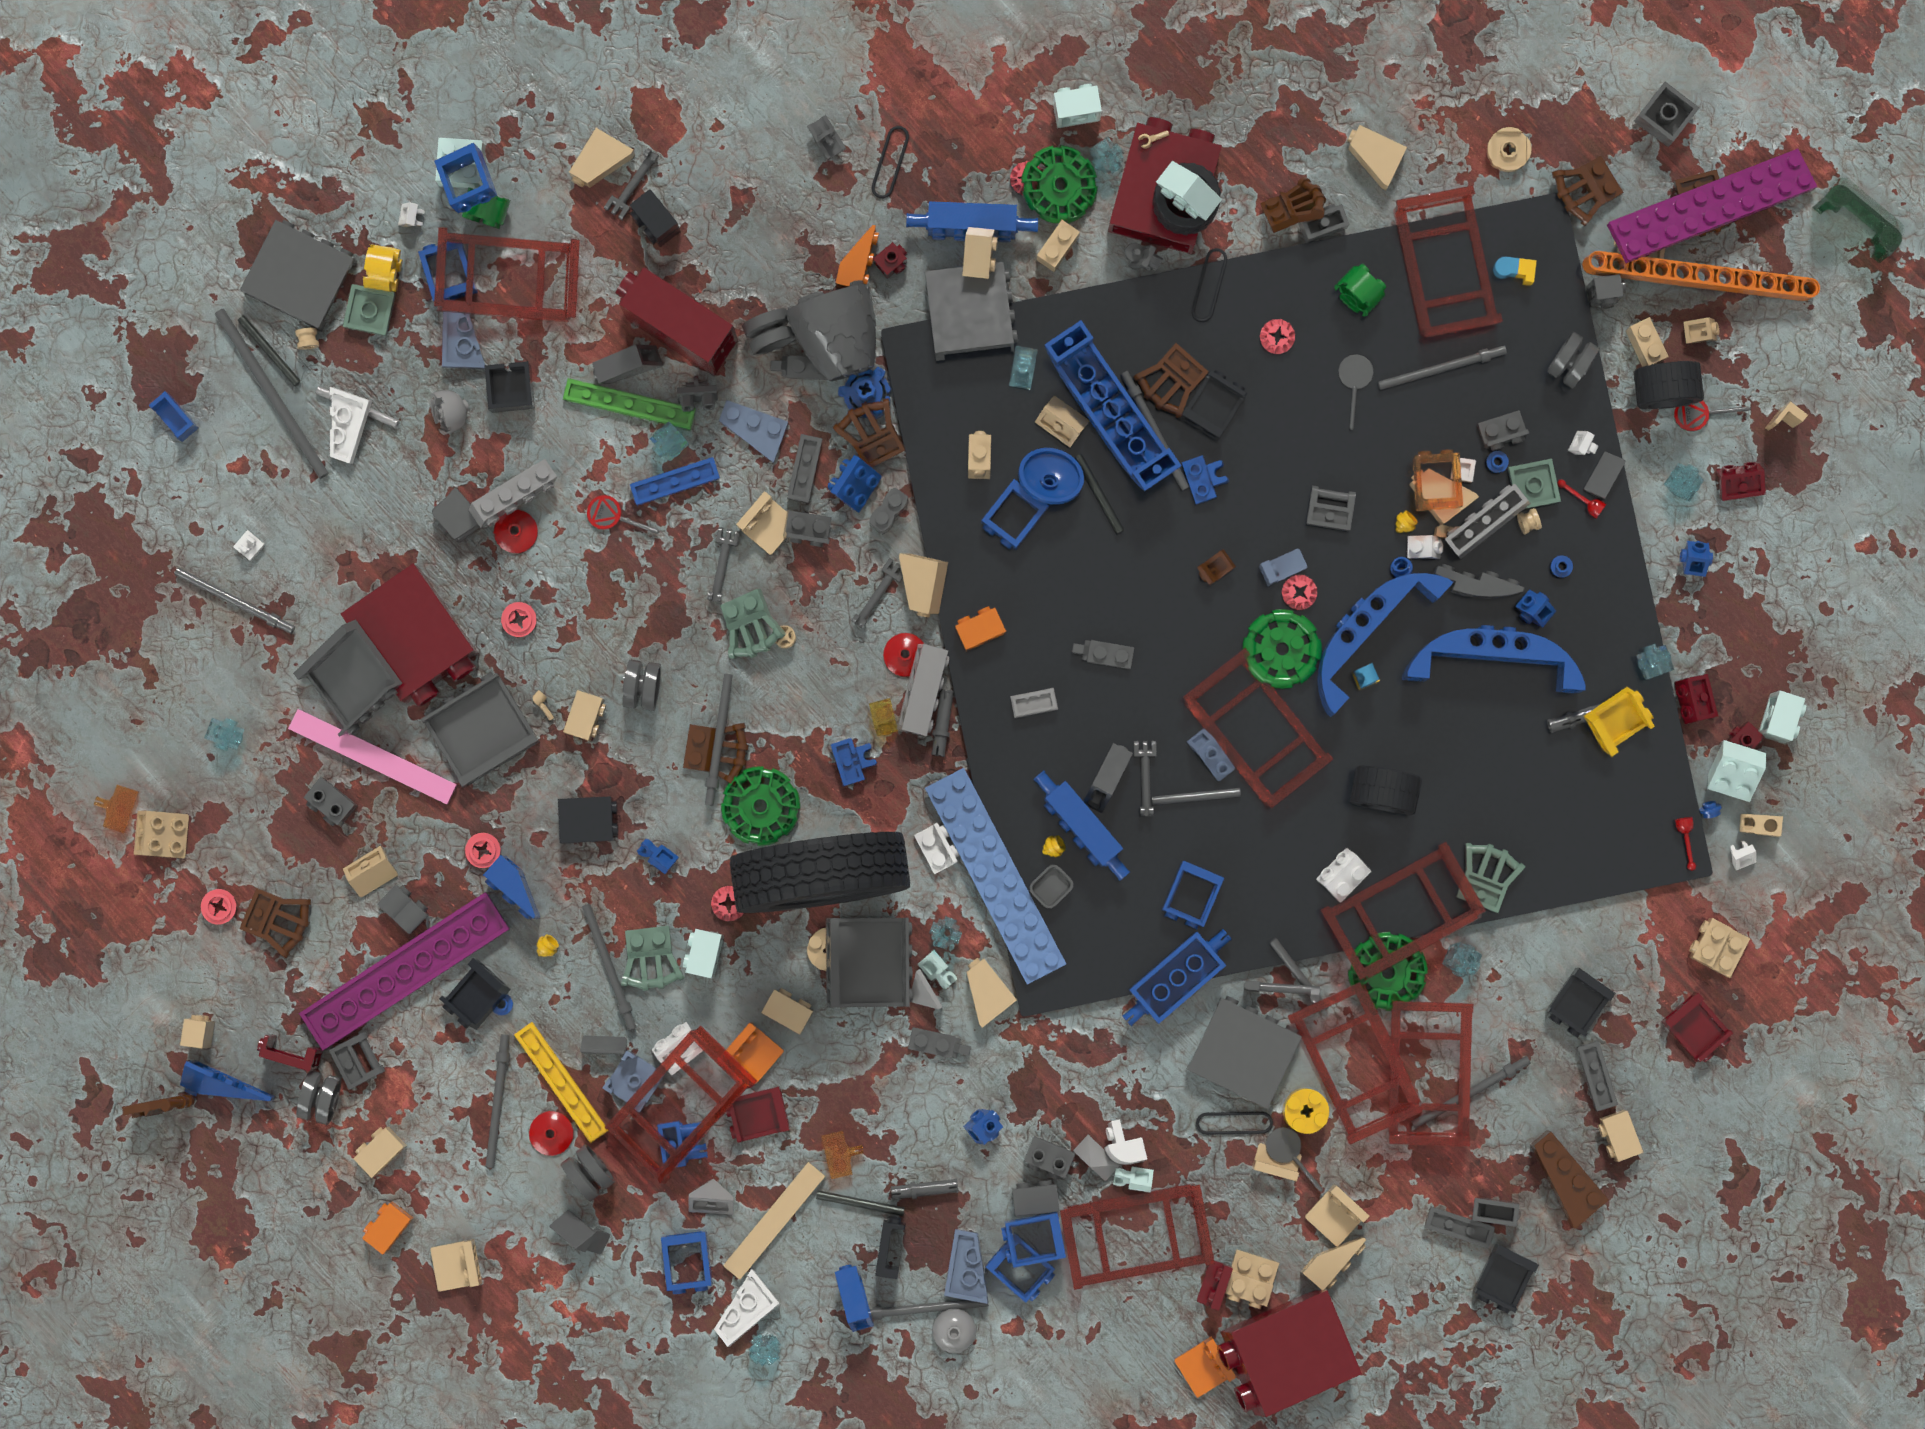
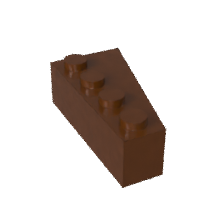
M1546 1130L1530 1144L1568 1219L1570 1227L1576 1229L1609 1201L1551 1131Z

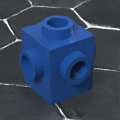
M1687 541L1685 549H1681L1679 561L1683 562L1684 574L1706 577L1708 567L1712 565L1713 553H1710L1709 543Z
M1530 589L1516 605L1517 609L1521 612L1520 617L1529 624L1533 622L1542 628L1556 612L1546 595L1541 592L1537 594Z
M986 1109L975 1111L970 1116L971 1119L963 1126L976 1143L983 1145L997 1138L999 1131L1003 1128L999 1122L1001 1120L999 1115L993 1110Z

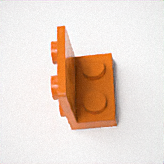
M750 1022L721 1057L726 1062H730L751 1082L757 1084L783 1054L784 1050Z
M1212 1336L1174 1359L1197 1398L1224 1381L1228 1380L1230 1382L1237 1378L1232 1369L1228 1371L1224 1367L1218 1354L1217 1344Z

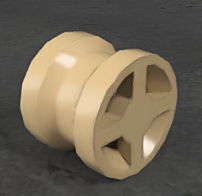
M303 328L295 331V335L299 340L297 349L307 350L319 347V341L316 340L317 328Z
M1535 508L1530 509L1528 513L1524 514L1521 512L1517 514L1518 523L1524 535L1528 534L1532 529L1539 530L1542 528L1540 517Z
M780 626L786 635L782 639L779 638L775 643L785 649L792 647L796 641L794 630L789 626Z

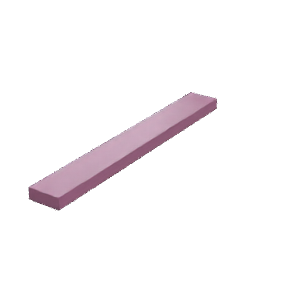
M297 710L288 728L447 805L457 787V784L354 735L347 733L339 737L338 733L341 729L302 710Z

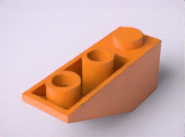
M872 225L840 262L835 283L837 288L849 287L851 282L858 280L868 284L869 275L866 274L867 267H872L874 254L871 253L873 245H877L879 233L876 232V225Z

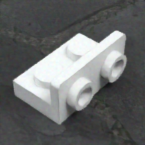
M935 823L914 835L934 874L958 862L956 858L959 857V854L954 844L949 846L946 840L949 834L944 825L939 827L938 823Z
M685 1022L676 1026L665 1039H660L652 1051L666 1070L673 1075L706 1049V1046L693 1032L689 1024Z

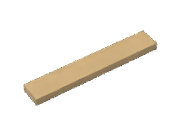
M808 1162L723 1266L738 1279H741L824 1179L825 1175Z

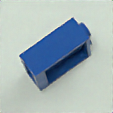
M474 143L434 161L449 204L457 213L467 212L473 206L487 203L491 198L497 196L482 151ZM475 162L483 185L456 197L448 175Z
M450 238L445 240L444 244L438 246L430 244L424 246L422 251H418L430 293L436 305L442 304L443 301H452L478 293L461 239ZM458 249L467 282L437 291L427 258Z
M1013 479L981 520V523L984 525L982 528L991 536L994 533L1001 538L1000 542L1008 549H1011V547L1017 549L1048 510L1049 505L1031 497L1021 484ZM1011 492L1037 510V513L1016 539L990 520Z
M1182 861L1162 907V910L1166 912L1165 916L1176 921L1178 917L1186 920L1185 925L1194 929H1198V926L1204 927L1224 877ZM1184 872L1214 884L1200 920L1170 907Z
M1057 1212L1005 1221V1227L1001 1228L1003 1240H1008L1010 1248L1005 1250L1007 1261L1013 1264V1268L1066 1258ZM1050 1220L1056 1252L1017 1259L1011 1227Z
M707 1231L661 1237L667 1291H673V1294L686 1293V1289L695 1288V1292L708 1290V1286H712L713 1280ZM701 1242L705 1280L673 1284L669 1246Z
M1013 1233L1015 1247L1017 1244H1020L1032 1256L1040 1255L1017 1233ZM1007 1240L985 1267L1025 1303L1028 1300L1033 1301L1041 1292L1038 1288L1043 1283L1047 1285L1055 1276L1053 1273L1055 1267L1048 1261L1041 1262L1046 1269L1024 1293L997 1269L1007 1257L1005 1250L1010 1249Z
M852 1265L840 1267L839 1271L835 1272L848 1325L852 1332L873 1327L874 1323L864 1285L857 1267H852Z

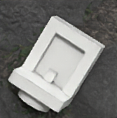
M1433 535L1408 536L1407 558L1441 559L1443 543L1440 537Z

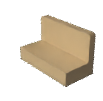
M1053 396L1043 408L1035 423L1068 447H1071L1083 429L1088 425L1089 420L1058 397Z
M1790 401L1779 409L1765 428L1769 431L1778 425L1781 420L1794 428L1802 423L1808 415Z
M381 846L343 868L349 884L360 897L367 895L398 876L397 871L389 862Z
M1258 1144L1252 1169L1297 1181L1299 1166L1293 1160L1287 1163L1277 1162L1269 1156L1266 1144ZM1299 1154V1155L1297 1156V1158H1298L1299 1161L1301 1160V1157H1302L1301 1154Z

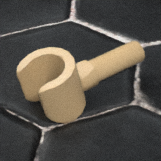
M1164 131L1152 136L1142 134L1138 139H1149L1146 145L1141 146L1147 149L1151 147L1152 142L1169 136V132Z
M1437 526L1434 536L1445 539L1447 532L1456 526Z
M538 690L533 695V701L543 710L550 721L554 717L543 703L547 697Z

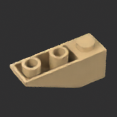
M1361 1236L1340 1244L1338 1247L1335 1246L1315 1254L1301 1272L1321 1290L1325 1288L1329 1290L1337 1281L1335 1276L1340 1271H1346L1350 1266L1351 1262L1349 1260L1354 1254L1358 1256L1366 1247L1364 1244L1366 1239Z

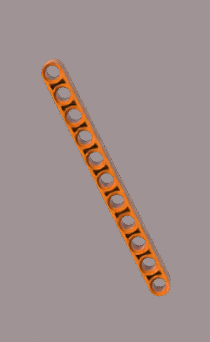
M1604 251L1591 253L1585 257L1582 263L1584 271L1591 275L1611 276L1620 274L1622 279L1797 301H1807L1815 297L1820 291L1818 281L1808 277L1651 257H1641L1625 263L1621 254ZM1592 258H1595L1598 261V268L1592 265ZM1613 261L1619 263L1620 270H1616L1613 267ZM1634 263L1640 265L1641 273L1635 271ZM1656 266L1662 269V276L1656 273ZM1677 269H1680L1683 272V278H1680L1677 275ZM1698 271L1704 274V281L1699 279ZM1720 274L1726 278L1725 284L1719 280ZM1741 277H1744L1746 279L1747 286H1743L1741 284ZM1762 279L1768 283V289L1762 286ZM1783 282L1788 284L1789 292L1783 289ZM1804 285L1809 287L1810 294L1804 291Z

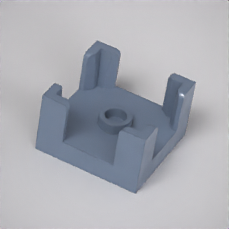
M627 1050L621 1059L622 1061L603 1086V1089L610 1094H615L630 1104L636 1111L642 1112L666 1074L635 1053Z

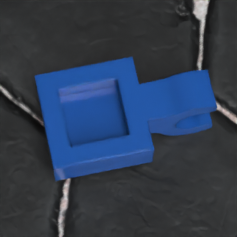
M645 839L637 850L639 855L650 857L647 862L664 874L671 869L679 858L662 844L656 847L649 839Z

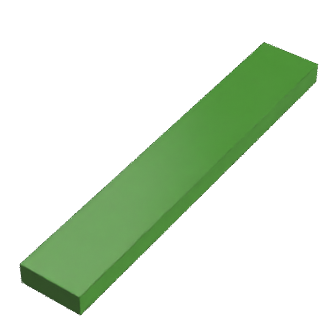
M570 378L567 379L563 396L564 401L691 430L696 408L689 412H683L680 404Z

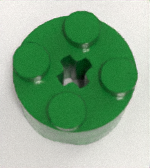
M468 187L467 192L473 190V188ZM495 196L487 203H480L473 206L467 212H461L463 213L462 217L477 223L482 219L483 224L500 229V226L504 224L511 200Z
M1360 264L1359 266H1353L1334 288L1335 291L1340 290V299L1356 313L1362 311L1364 312L1362 316H1367L1385 297L1384 290L1386 285L1380 279H1375L1364 264Z

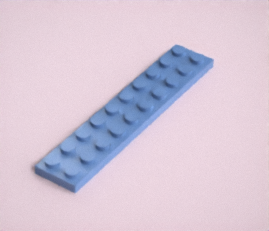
M962 768L926 787L925 790L1026 984L1066 965L965 769Z

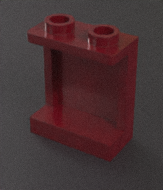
M1694 992L1661 1022L1696 1062H1707L1714 1056L1713 1051L1720 1046L1722 1048L1731 1041L1730 1036L1733 1032L1728 1030L1705 1004L1704 998L1699 993Z
M265 1035L264 1038L259 1040L257 1051L260 1052L258 1057L309 1072L318 1070L323 1054L321 1048L308 1047L305 1057L275 1049L274 1045L277 1035Z
M780 1086L727 1099L728 1104H724L726 1115L731 1117L733 1125L730 1126L732 1139H737V1143L790 1130Z

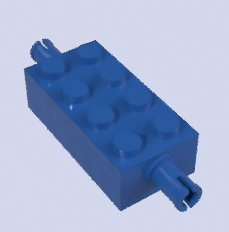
M929 201V210L926 214L907 213L906 227H925L928 230V236H932L934 240H945V237H954V240L965 241L968 227L994 230V237L998 238V242L1008 243L1011 242V239L1015 240L1018 231L1038 232V218H1019L1017 216V205Z
M1045 771L1037 775L1033 780L1046 793V798L1044 799L1046 804H1044V807L1052 816L1056 813L1061 819L1058 822L1065 832L1070 830L1075 836L1073 841L1080 849L1085 847L1090 853L1087 857L1094 866L1098 864L1101 867L1108 866L1119 881L1129 874L1130 871L1118 858V853L1123 849L1122 846L1070 785L1064 781L1060 786H1056Z
M1222 929L1209 942L1205 941L1198 932H1195L1134 984L1129 991L1137 999V1004L1122 1015L1125 1020L1134 1015L1127 1023L1132 1027L1143 1015L1150 1014L1159 1024L1221 971L1226 965L1219 958L1217 952L1232 940L1229 935L1221 940L1227 932Z

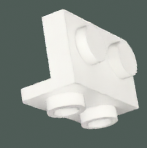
M1346 848L1337 855L1336 859L1327 868L1322 870L1316 880L1341 903L1365 879L1371 870L1355 853Z

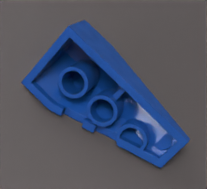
M186 1061L180 1086L185 1087L184 1091L193 1096L202 1094L262 1101H274L276 1097L199 1061Z

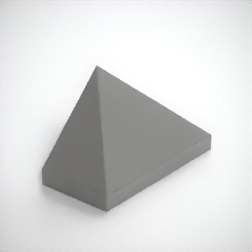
M921 969L917 970L912 986V1003L935 1009L942 1008Z
M1089 1135L1073 1150L1105 1181L1120 1166V1164L1111 1160L1106 1151Z
M712 1179L689 1194V1212L733 1215V1196L716 1180Z

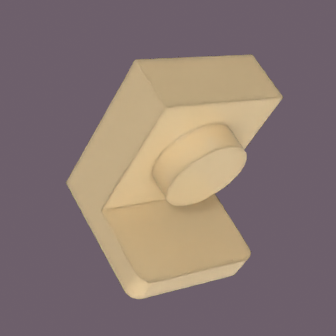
M1703 318L1684 322L1686 344L1717 341L1719 325L1714 319Z

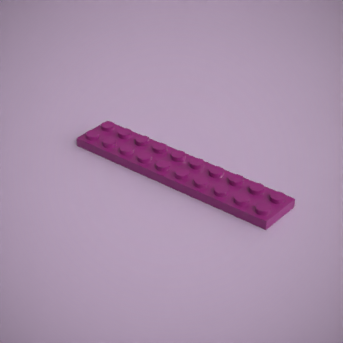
M1795 149L1612 220L1607 224V227L1625 263H1629L1813 191L1817 188V185L1799 149Z
M485 892L300 1012L299 1015L322 1051H324L510 930L488 893Z

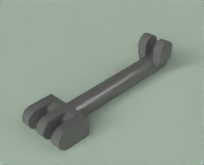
M649 148L643 153L645 160L620 197L617 199L611 196L604 206V209L608 211L612 205H615L611 212L614 216L621 209L622 212L618 217L620 220H623L631 209L626 205V202L651 165L659 157L658 154L652 152Z
M718 527L716 542L722 543L715 580L713 589L709 591L707 600L721 603V589L730 546H738L740 531L736 530L734 539L730 538L732 529H727L726 536L723 537L722 527Z
M891 558L888 559L881 569L886 576L859 615L855 614L851 620L862 629L867 623L866 619L892 581L896 580L900 583L903 579L902 570L900 574L896 573L901 566L899 563H896L893 569L889 568L893 563Z
M1134 741V757H1141L1142 807H1140V816H1154V808L1151 807L1150 757H1156V741H1151V750L1147 749V741H1143V750H1139V742Z
M1246 981L1244 983L1246 991L1308 994L1312 1004L1319 1002L1320 986L1262 983L1260 981Z

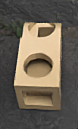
M1741 814L1739 832L1781 837L1783 816Z

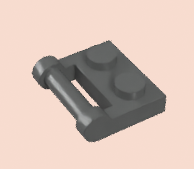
M1312 485L1306 524L1350 531L1356 492L1349 491V493L1319 489V486ZM1317 498L1347 502V507L1317 503Z
M366 1032L329 1050L349 1090L385 1072L383 1065L380 1066L367 1041L368 1036ZM357 1043H359L372 1068L368 1073L353 1047Z

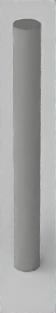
M321 386L317 387L316 394L332 400L330 390ZM370 408L369 417L397 428L399 424L398 419Z

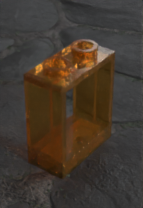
M1442 450L1440 454H1432L1431 451L1418 452V455H1415L1413 458L1416 511L1461 508L1463 506L1460 453H1454V450ZM1452 462L1454 497L1423 499L1420 464Z

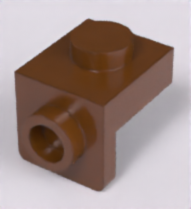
M1222 549L1197 568L1201 579L1211 585L1236 566L1225 550Z

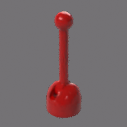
M1563 479L1557 482L1559 488L1566 489L1586 503L1588 513L1594 518H1597L1607 505L1598 499L1589 501L1566 485Z
M1693 817L1675 819L1677 830L1683 833L1685 837L1689 860L1687 868L1693 871L1696 869V864L1693 862L1689 832L1692 831L1694 826Z

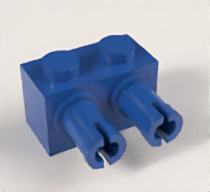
M679 1120L657 1125L664 1169L686 1166L688 1160L708 1158L707 1151L700 1152L701 1150H707L706 1143L686 1147L683 1142L688 1137L705 1135L704 1129L696 1130L697 1128H703V1121L683 1125Z

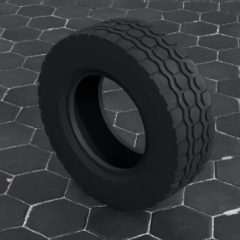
M869 832L808 839L753 849L730 857L735 906L739 913L774 912L833 905L888 895L910 888L905 840L901 832Z

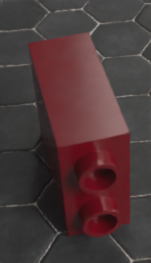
M1148 117L1146 125L1136 124L1108 232L1192 255L1198 233L1188 235L1175 234L1164 228L1154 214L1153 194L1157 184L1156 181L1172 161L1177 164L1191 162L1202 165L1208 171L1210 170L1214 176L1222 145L1213 143L1215 135L1208 131L1190 129L1188 136L1171 132L1173 126L1171 122L1156 117ZM1164 131L1169 132V136L1152 142L1151 147L1147 149L1141 146L1146 145L1149 139H1138L1142 134L1152 136ZM1166 197V204L1175 215L1183 218H1193L1185 211V208L1183 211L1179 210L1172 204L1174 200Z
M644 267L638 276L628 272L616 290V295L621 297L619 305L628 321L712 376L716 375L738 342L732 324Z
M414 563L340 613L346 623L357 620L398 676L402 684L396 689L398 692L396 695L400 701L406 704L413 700L417 707L425 705L440 693L435 686L436 683L450 675L454 682H457L476 668L471 659L477 656L479 652L422 570Z
M1313 1290L1220 1331L1224 1343L1217 1346L1218 1354L1228 1371L1233 1368L1236 1369L1242 1385L1235 1387L1234 1391L1237 1401L1245 1413L1252 1410L1256 1416L1268 1417L1362 1374L1328 1290Z

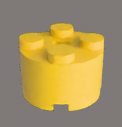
M371 244V247L367 250L364 270H366V275H368V277L363 276L364 288L396 292L398 289L396 275L397 272H401L403 260L400 259L401 250Z
M1300 1088L1288 1095L1283 1104L1282 1113L1285 1122L1293 1130L1310 1134L1319 1131L1327 1123L1329 1106L1324 1096L1319 1092L1308 1088ZM1304 1105L1311 1108L1307 1117L1300 1113L1304 1109Z

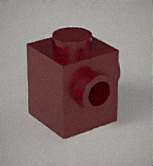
M892 242L873 258V263L888 279L894 273L896 275L900 274L907 267L905 265L907 263L905 256L908 254L900 244L896 246Z
M1746 722L1741 727L1737 725L1728 734L1730 738L1727 741L1754 749L1763 740L1764 736L1750 722Z

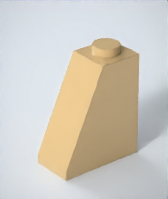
M1359 125L1357 131L1352 129L1347 140L1351 143L1348 150L1377 184L1386 191L1407 147Z
M595 128L569 171L572 181L580 187L586 185L590 188L633 159L635 152L632 148Z
M1422 469L1411 477L1413 481L1409 484L1440 525H1444L1479 497L1471 490L1431 469L1425 472Z
M900 553L899 560L909 610L917 611V615L922 617H930V614H939L948 562L910 553Z
M976 958L968 965L970 970L967 971V976L978 1021L983 1028L1017 1000L985 959L980 961Z

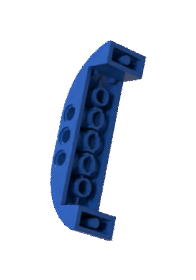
M1080 320L1044 346L1063 382L1104 443L1133 481L1142 490L1146 491L1182 465L1171 449L1164 447L1093 344V336L1082 320Z
M1428 573L1399 576L1377 588L1365 600L1361 597L1350 609L1353 613L1350 616L1346 614L1337 623L1336 626L1339 629L1328 641L1318 666V692L1327 715L1330 717L1334 715L1350 698L1330 679L1406 594L1415 587L1434 603L1452 585L1453 582L1450 579ZM1371 601L1378 603L1379 610H1374L1371 607ZM1356 617L1364 620L1365 624L1363 627L1356 623ZM1342 633L1347 634L1349 636V643H1345L1342 641Z
M1481 625L1478 629L1456 630L1438 637L1424 646L1412 658L1402 674V680L1424 682L1430 678L1431 656L1556 665L1558 666L1556 692L1578 694L1585 691L1586 687L1576 663L1567 652L1554 642L1535 634L1516 632L1514 627H1503V629L1494 630V626ZM1471 637H1474L1477 640V646H1473L1471 644ZM1493 638L1498 640L1500 644L1499 648H1496L1493 645ZM1515 640L1521 643V650L1515 647Z

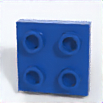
M854 455L851 461L848 459L842 461L847 467L842 464L840 465V471L843 473L839 479L834 477L830 480L835 485L829 482L828 489L852 510L859 513L882 476L861 458Z

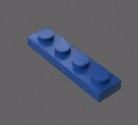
M711 457L632 483L630 487L635 503L639 506L718 480L720 476L714 458Z

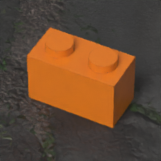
M988 606L977 612L978 616L973 618L966 616L957 621L958 625L955 626V629L966 652L1006 634L996 608L990 609Z
M390 1202L388 1205L384 1203L377 1212L379 1215L375 1222L370 1221L363 1230L365 1235L362 1239L382 1255L388 1252L413 1219L410 1214L394 1202Z

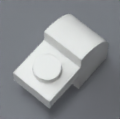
M1120 1119L1108 1123L1106 1135L1108 1141H1112V1144L1107 1145L1104 1149L1111 1160L1121 1165H1131L1147 1160L1142 1138L1125 1141Z

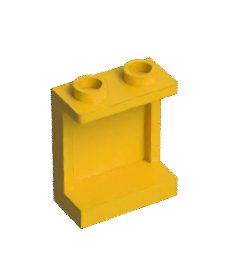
M1629 687L1624 688L1584 715L1602 750L1611 757L1619 752L1616 748L1617 745L1646 726L1650 729L1655 727L1652 719H1654L1652 713L1648 708H1644L1642 704L1644 702L1642 695L1637 690L1634 692Z

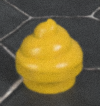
M1409 511L1400 512L1396 517L1395 531L1398 533L1413 531L1418 521Z
M1059 835L1049 836L1045 840L1042 853L1053 857L1061 856L1066 850L1063 839Z
M549 934L541 936L536 945L538 956H553L559 947L557 940Z

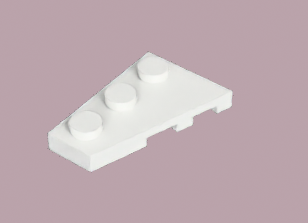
M330 387V395H332V407H330V415H332L330 457L353 464L372 401Z
M753 1269L750 1270L747 1275L748 1277L737 1291L735 1298L714 1328L727 1347H730L780 1305V1302Z

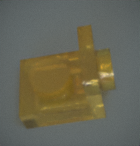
M890 698L869 703L877 736H886L898 731Z

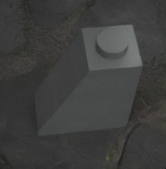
M637 344L592 363L594 368L593 374L599 384L614 383L663 366L656 345Z
M1114 743L1111 746L1083 801L1087 806L1101 813L1104 811L1133 754L1126 747Z

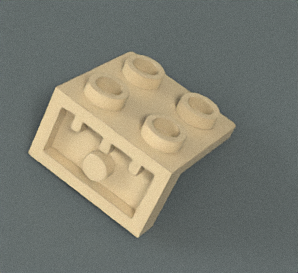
M764 491L736 526L769 555H772L787 538L783 536L787 511L772 500V497Z
M137 811L134 855L185 858L189 815Z
M1335 1184L1305 1215V1218L1337 1247L1361 1221L1364 1223L1369 1217L1362 1208Z
M475 1239L436 1246L430 1249L438 1291L466 1286L473 1287L482 1284Z

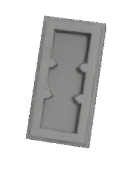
M1054 688L1010 696L1014 718L1058 710Z

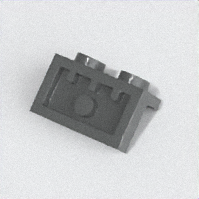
M1520 410L1477 424L1484 448H1491L1492 451L1505 447L1504 443L1510 441L1513 444L1523 442L1525 437L1530 434L1529 430L1525 428Z
M787 510L783 536L789 537L788 542L801 544L802 540H808L812 546L823 547V543L829 544L830 542L828 536L832 517Z

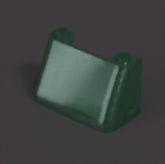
M1842 177L1837 179L1812 207L1821 215L1827 210H1833L1837 213L1844 206L1876 232L1870 242L1874 245V253L1871 257L1878 263H1881L1893 254L1902 242L1905 232L1904 225L1848 178Z

